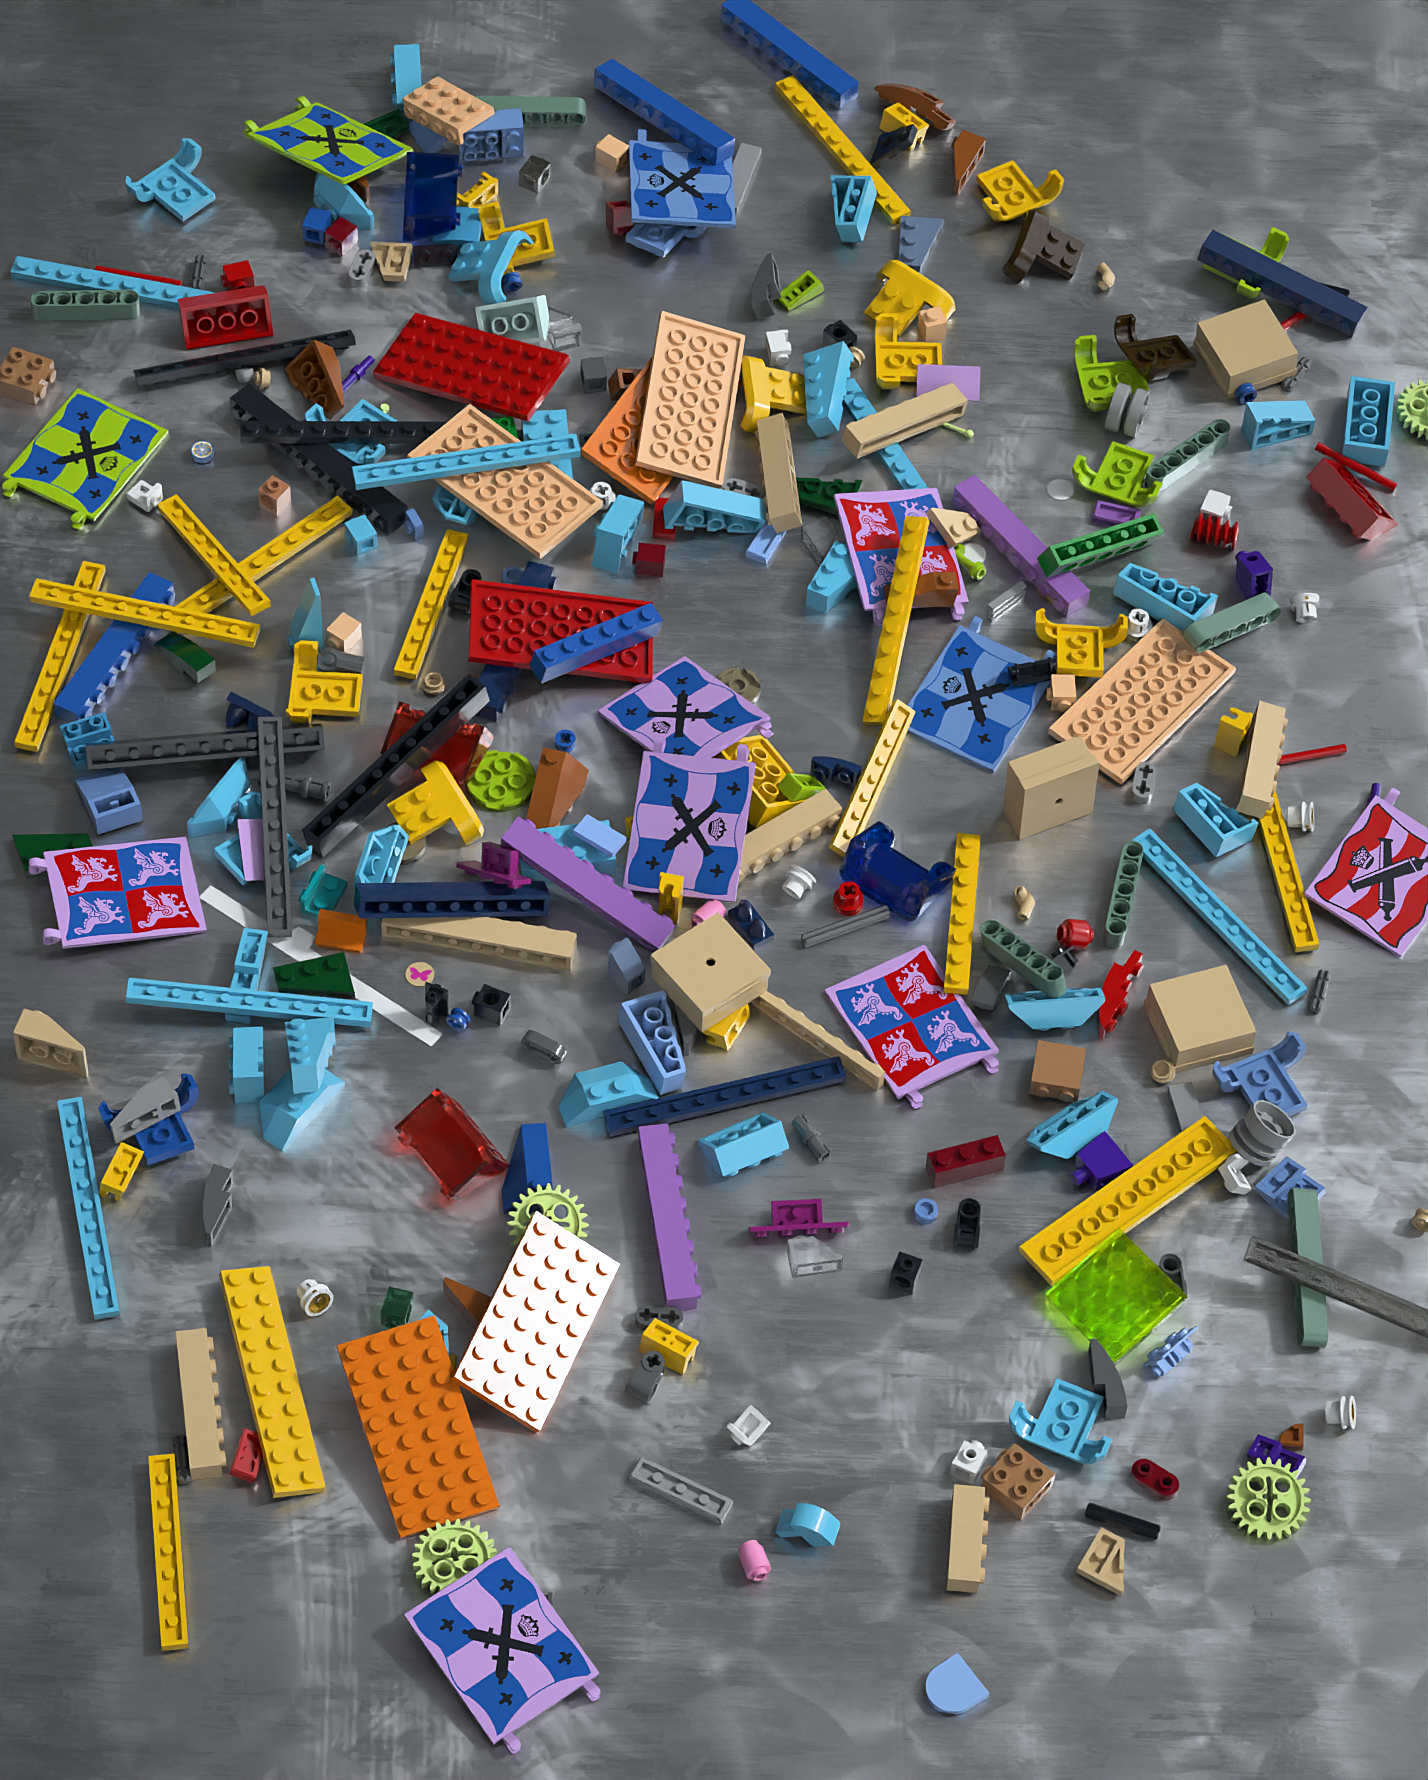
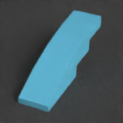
M251 928L243 929L230 988L258 989L268 931ZM226 1013L225 1020L250 1024L251 1015Z

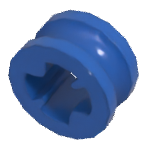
M510 272L502 277L503 289L507 292H515L523 286L521 275L517 272Z
M1245 383L1236 389L1235 395L1239 398L1240 404H1246L1255 400L1257 391L1251 383Z
M570 730L558 731L555 735V748L558 751L572 752L576 746L575 734ZM563 739H565V741H566V740H569V743H567V744H566V742L561 743V740H563Z
M453 1008L451 1014L446 1017L448 1025L457 1031H464L466 1025L471 1021L470 1016L460 1008Z

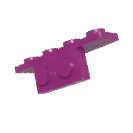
M482 842L481 862L473 860L456 863V868L465 870L466 874H478L481 879H493V883L507 884L508 888L518 889L522 888L523 884H531V878L518 874V850L493 842Z
M822 1199L771 1201L772 1226L748 1227V1233H754V1237H768L769 1232L779 1231V1236L794 1235V1230H804V1235L819 1234V1229H828L829 1233H843V1228L849 1227V1222L823 1223Z

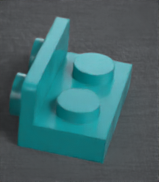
M321 864L317 871L312 872L307 889H303L300 893L298 902L301 904V913L318 919L320 909L334 911L348 887V881L327 874L326 866Z

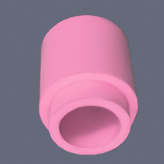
M715 899L707 901L691 915L692 927L697 926L717 912L724 918L726 909L723 904Z
M750 1540L740 1545L738 1557L746 1577L754 1581L765 1579L771 1571V1566L762 1545L758 1544L756 1540Z

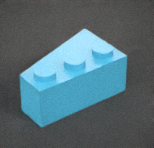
M419 44L394 45V53H390V66H394V72L391 73V86L395 85L396 92H392V105H396L401 113H404L402 98L421 87Z
M1305 401L1247 402L1241 432L1250 449L1255 450L1312 435L1315 419Z
M263 1027L233 1028V1037L229 1038V1052H233V1058H229V1073H233V1079H229L230 1094L235 1095V1104L259 1103L265 1096Z

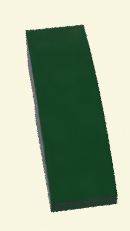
M172 631L154 643V646L183 674L188 673L197 683L216 671L215 659L196 643Z

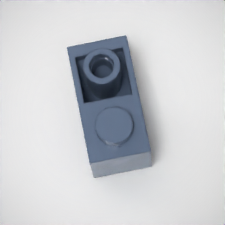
M626 937L621 942L614 943L609 949L608 978L628 995L645 982L646 968L631 941Z

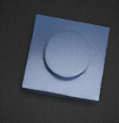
M412 508L405 511L406 521L403 524L407 534H411L415 541L423 539V523L415 509Z

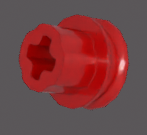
M844 882L835 891L833 907L839 914L853 916L858 914L863 908L864 896L856 883Z

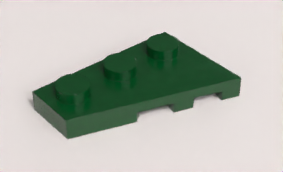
M399 109L364 123V125L395 140L409 129V122Z
M796 477L799 504L838 515L833 497L834 494L858 493L862 488L863 480H855V483L843 482V479H834V482L821 481L819 478Z
M88 833L12 835L26 877L32 876L28 869L29 860L31 858L44 859L43 852L93 847Z
M344 952L273 967L279 993L308 994L310 992H320L329 996L337 993L346 994V997H355Z

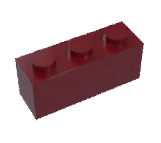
M998 1135L929 1152L927 1153L925 1169L934 1189L1003 1171L1006 1154Z

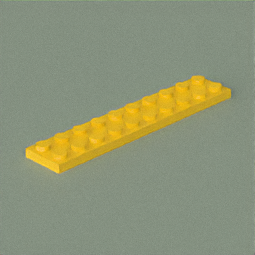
M1204 1116L1019 1246V1252L1053 1286L1219 1168L1230 1155L1237 1154V1150L1228 1138Z
M270 1266L221 1270L219 1279L273 1498L323 1493L325 1484Z

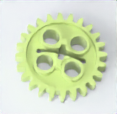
M1427 379L1425 384L1418 380L1417 385L1411 383L1410 388L1405 387L1403 393H1400L1396 405V414L1400 415L1399 422H1404L1403 427H1411L1410 433L1417 431L1418 438L1423 434L1426 435V440H1428Z
M547 1183L545 1190H542V1187L538 1184L536 1185L535 1193L530 1188L526 1189L528 1196L525 1197L519 1194L518 1197L521 1203L512 1202L516 1211L508 1212V1215L513 1217V1221L506 1222V1225L512 1226L513 1230L509 1231L507 1235H515L516 1238L511 1242V1245L518 1244L526 1228L525 1222L531 1218L529 1208L533 1204L538 1205L541 1208V1214L551 1221L568 1222L569 1227L562 1228L576 1237H587V1234L582 1232L581 1229L589 1226V1224L582 1222V1218L588 1215L587 1213L579 1212L584 1204L576 1205L574 1202L578 1196L569 1198L570 1190L566 1189L561 1193L560 1185H557L552 1190L550 1183ZM557 1205H562L566 1209V1216L563 1219H558L554 1215V1209Z
M1270 1457L1267 1458L1265 1464H1262L1260 1458H1257L1255 1466L1247 1462L1246 1470L1240 1467L1237 1471L1239 1476L1233 1475L1231 1478L1235 1485L1232 1484L1227 1487V1490L1233 1494L1227 1495L1226 1501L1233 1503L1228 1506L1227 1511H1235L1231 1520L1239 1519L1241 1521L1238 1529L1248 1528L1246 1536L1255 1532L1256 1540H1259L1261 1535H1265L1266 1542H1269L1272 1535H1274L1275 1539L1280 1541L1282 1533L1289 1538L1291 1536L1290 1529L1297 1532L1300 1528L1298 1523L1304 1524L1306 1521L1303 1515H1308L1310 1509L1304 1505L1310 1504L1311 1499L1304 1496L1309 1493L1310 1489L1301 1487L1306 1480L1305 1478L1297 1480L1296 1477L1299 1471L1296 1470L1291 1473L1289 1471L1290 1463L1283 1468L1281 1467V1459H1278L1274 1465ZM1266 1478H1270L1269 1499L1272 1500L1269 1507L1270 1522L1266 1520L1268 1501L1264 1499L1267 1494ZM1253 1481L1259 1483L1262 1490H1252L1249 1483ZM1283 1483L1287 1487V1492H1279L1275 1488V1484ZM1249 1508H1259L1262 1515L1259 1517L1253 1516ZM1283 1508L1288 1516L1286 1518L1277 1516L1275 1509Z
M446 1519V1526L442 1527L436 1522L435 1531L430 1528L426 1529L428 1537L424 1535L419 1536L421 1544L414 1545V1551L417 1553L412 1554V1561L415 1562L413 1563V1571L417 1572L416 1580H422L423 1589L430 1586V1595L441 1591L469 1573L464 1570L465 1568H477L497 1555V1549L493 1548L494 1540H487L488 1532L485 1531L479 1534L480 1525H476L472 1529L470 1528L469 1520L462 1526L460 1519L456 1520L455 1525H451L450 1521ZM463 1543L471 1545L469 1548L460 1547ZM437 1548L445 1549L442 1553H437L434 1550ZM442 1571H447L450 1573V1575L442 1577L439 1575V1573Z

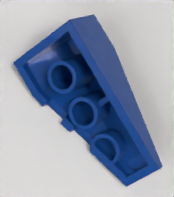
M546 1123L521 1124L502 1187L503 1214L516 1211L512 1202L520 1204L521 1201L518 1195L522 1194L527 1197L526 1189L528 1188L535 1193L536 1185L540 1184L542 1190H545L546 1184L550 1183L553 1190ZM533 1204L529 1208V1213L541 1212V1208L538 1205Z

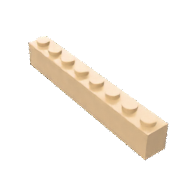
M497 917L382 918L381 922L382 936L565 970H571L577 943V934L567 930L560 931L549 929L545 926L527 925L519 921L501 920Z

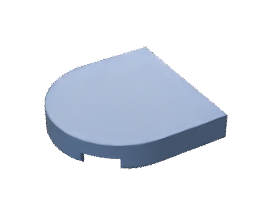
M958 1653L936 1666L929 1673L926 1680V1698L930 1705L939 1712L959 1715L967 1712L989 1697V1692Z

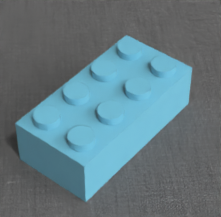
M1351 376L1347 391L1341 454L1361 464L1385 467L1390 444L1395 382Z
M566 409L535 411L529 422L521 420L522 441L569 435ZM571 458L549 461L573 479Z
M609 820L600 821L610 827ZM578 824L537 829L542 833L547 832L555 838V842L563 847L565 845L572 849L575 853L574 856L580 860L585 859L595 867L594 870L600 874L616 875V854L612 858L573 835V830ZM519 859V875L531 878V881H544L545 884L553 883Z

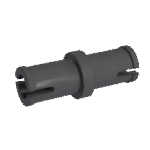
M800 1114L794 1118L792 1125L802 1136V1142L805 1146L811 1148L820 1162L829 1158L832 1151L822 1140L819 1130L814 1129L805 1114Z

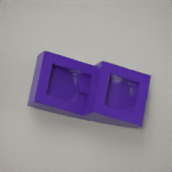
M1259 1434L1247 1452V1457L1254 1462L1257 1458H1260L1262 1464H1265L1267 1458L1270 1457L1274 1465L1278 1459H1281V1467L1283 1468L1290 1463L1289 1471L1291 1473L1296 1470L1299 1471L1296 1478H1298L1306 1464L1305 1456L1283 1449L1281 1442Z

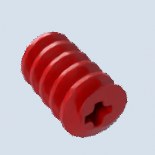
M1200 513L1195 518L1190 540H1192L1194 535L1197 536V542H1201L1203 537H1205L1206 544H1209L1214 539L1215 546H1218L1223 541V548L1226 549L1231 543L1232 550L1234 551L1239 534L1238 522H1235L1230 527L1229 520H1226L1221 525L1219 517L1213 523L1211 515L1206 520H1203V513Z

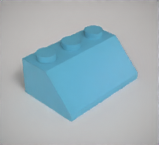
M764 1112L697 1140L713 1170L725 1177L736 1175L739 1172L738 1170L744 1167L757 1166L765 1158L778 1157L782 1155V1151L789 1149L781 1121Z

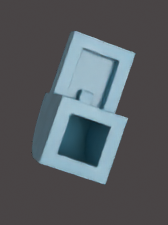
M797 1503L795 1509L782 1510L775 1533L781 1538L802 1536L812 1547L833 1546L841 1523L823 1508L808 1503Z

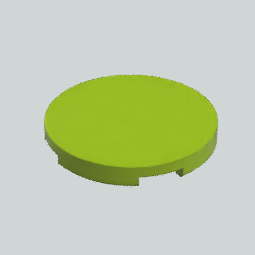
M491 750L480 754L469 764L465 777V786L469 797L478 806L490 811L506 812L517 809L529 801L532 796L536 774L532 764L521 754Z

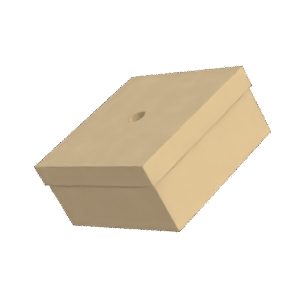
M1265 299L1197 323L1196 338H1194L1193 345L1227 400L1236 398L1235 391L1242 384L1251 383L1255 390H1259L1297 374L1298 351Z
M1081 736L1008 762L1003 812L1013 826L1014 833L1019 840L1093 812L1099 762L1095 755L1091 754Z
M719 912L650 954V961L652 963L651 977L663 990L665 989L667 995L701 1032L709 1029L759 997L768 988V977H770L771 969Z
M1227 965L1149 984L1144 1007L1167 1060L1175 1067V1074L1211 1065L1216 1061L1222 1062L1253 1054V1044L1257 1031Z

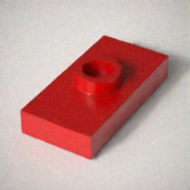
M658 497L655 501L652 538L675 539L676 526L673 529H665L663 507L669 498Z
M246 1428L242 1430L229 1472L230 1475L254 1483L263 1456L257 1432Z

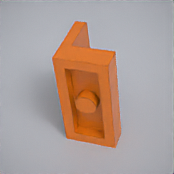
M320 909L315 946L362 953L368 931L367 918H358V915Z

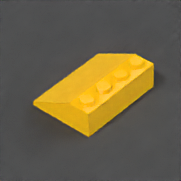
M761 735L741 738L711 757L737 761L738 745L744 744L749 748L747 762L756 763L748 821L755 828L764 825L807 800L790 801L779 790L778 785L786 774L796 773L771 743Z

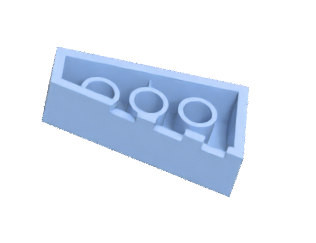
M665 989L621 1003L617 1020L660 1095L681 1089L686 1074L680 1046L676 1040V1030L671 1021V1011L666 1002Z

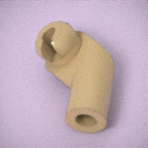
M1104 262L1100 263L1096 269L1102 276V279L1097 282V285L1102 291H1105L1108 287L1111 288L1113 286L1115 276Z
M1018 886L1013 892L1020 906L1017 917L1022 921H1027L1035 905V900L1024 886Z

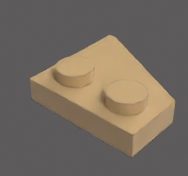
M371 242V249L375 255V260L383 280L405 282L413 252L412 243Z
M931 508L926 512V515L950 548L972 539L982 532L969 513L940 508Z
M1101 1527L1079 1564L1076 1573L1121 1596L1124 1590V1539Z

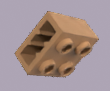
M12 347L0 366V394L36 406L39 399L45 396L49 383H52L56 377L53 360Z
M1038 1040L1029 1094L1042 1098H1057L1065 1102L1078 1101L1086 1048Z
M1014 1443L1009 1449L1005 1448L997 1457V1463L993 1467L988 1466L981 1475V1487H985V1493L1022 1520L1052 1487L1055 1473Z

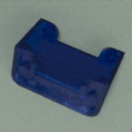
M407 152L403 242H413L454 231L456 226H460L461 213H456L458 177H462L463 164H459V155Z
M878 821L851 839L839 869L840 877L844 882L856 883L863 895L881 906L887 905L892 913L905 921L912 922L923 914L951 882L956 868L944 861L933 864L930 871L892 848L895 842L893 830L881 821Z

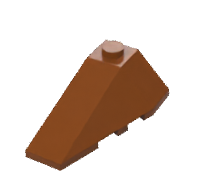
M313 340L285 369L292 385L303 393L302 395L314 405L318 404L321 406L324 416L331 420L345 406L340 364L333 347Z
M543 748L527 814V819L536 825V829L560 825L561 819L571 810L572 804L577 797H580L584 792L589 770L567 752Z

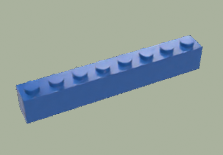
M727 0L721 4V20L726 25H729L740 36L749 40L755 47L761 49L769 58L774 59L800 81L806 83L814 92L827 99L830 104L841 109L858 97L859 82L752 1Z
M614 59L594 69V87L714 165H718L733 156L735 138Z
M149 572L130 598L170 606L175 599L173 582ZM114 619L54 701L55 717L67 723L90 717L92 709L102 701L108 687L114 685L116 676L126 668L129 658L132 654L137 653L140 643L150 635L152 627Z

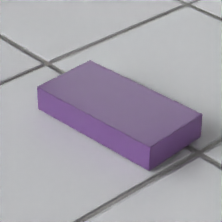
M1097 500L1092 522L1115 526L1140 518L1141 510Z

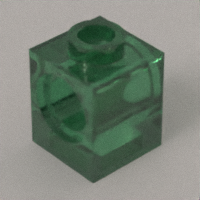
M389 1286L380 1312L381 1325L391 1329L408 1324L414 1306V1293Z

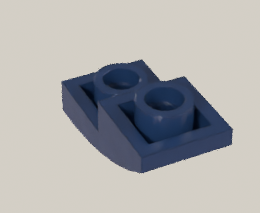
M813 756L810 773L816 778L829 783L832 782L834 777H837L844 783L856 786L861 775L862 766L839 758Z

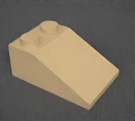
M23 1009L13 1031L17 1059L87 1078L89 1073L85 1047L48 1015L38 1010Z

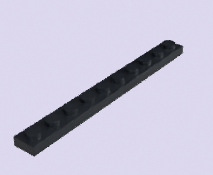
M351 329L136 369L133 370L134 377L138 386L149 387L161 381L170 383L176 381L177 378H195L199 374L204 373L217 374L220 370H238L246 365L260 366L268 361L281 362L285 358H296L313 340L331 346L333 349L345 350L350 348V346L356 345L355 336Z
M240 421L239 430L241 443L421 444L447 422Z

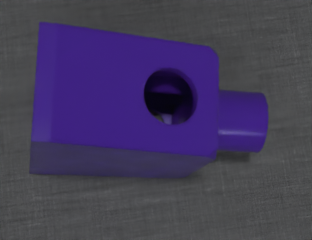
M1246 551L1238 552L1235 556L1237 561L1235 578L1245 599H1250L1265 592L1271 597L1273 568L1259 551L1249 553Z
M1104 1131L1077 1154L1075 1161L1076 1170L1070 1173V1178L1076 1186L1087 1181L1094 1190L1098 1191L1133 1167V1164L1107 1132Z

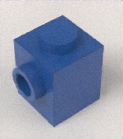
M313 207L309 208L302 224V237L304 241L324 245V232L331 226L330 211Z

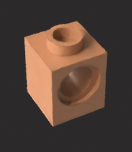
M272 475L258 489L259 507L278 517L291 503L290 485Z

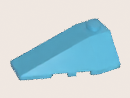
M315 578L309 579L290 624V636H287L290 650L294 649V644L300 640L318 641V653L323 649L321 597Z

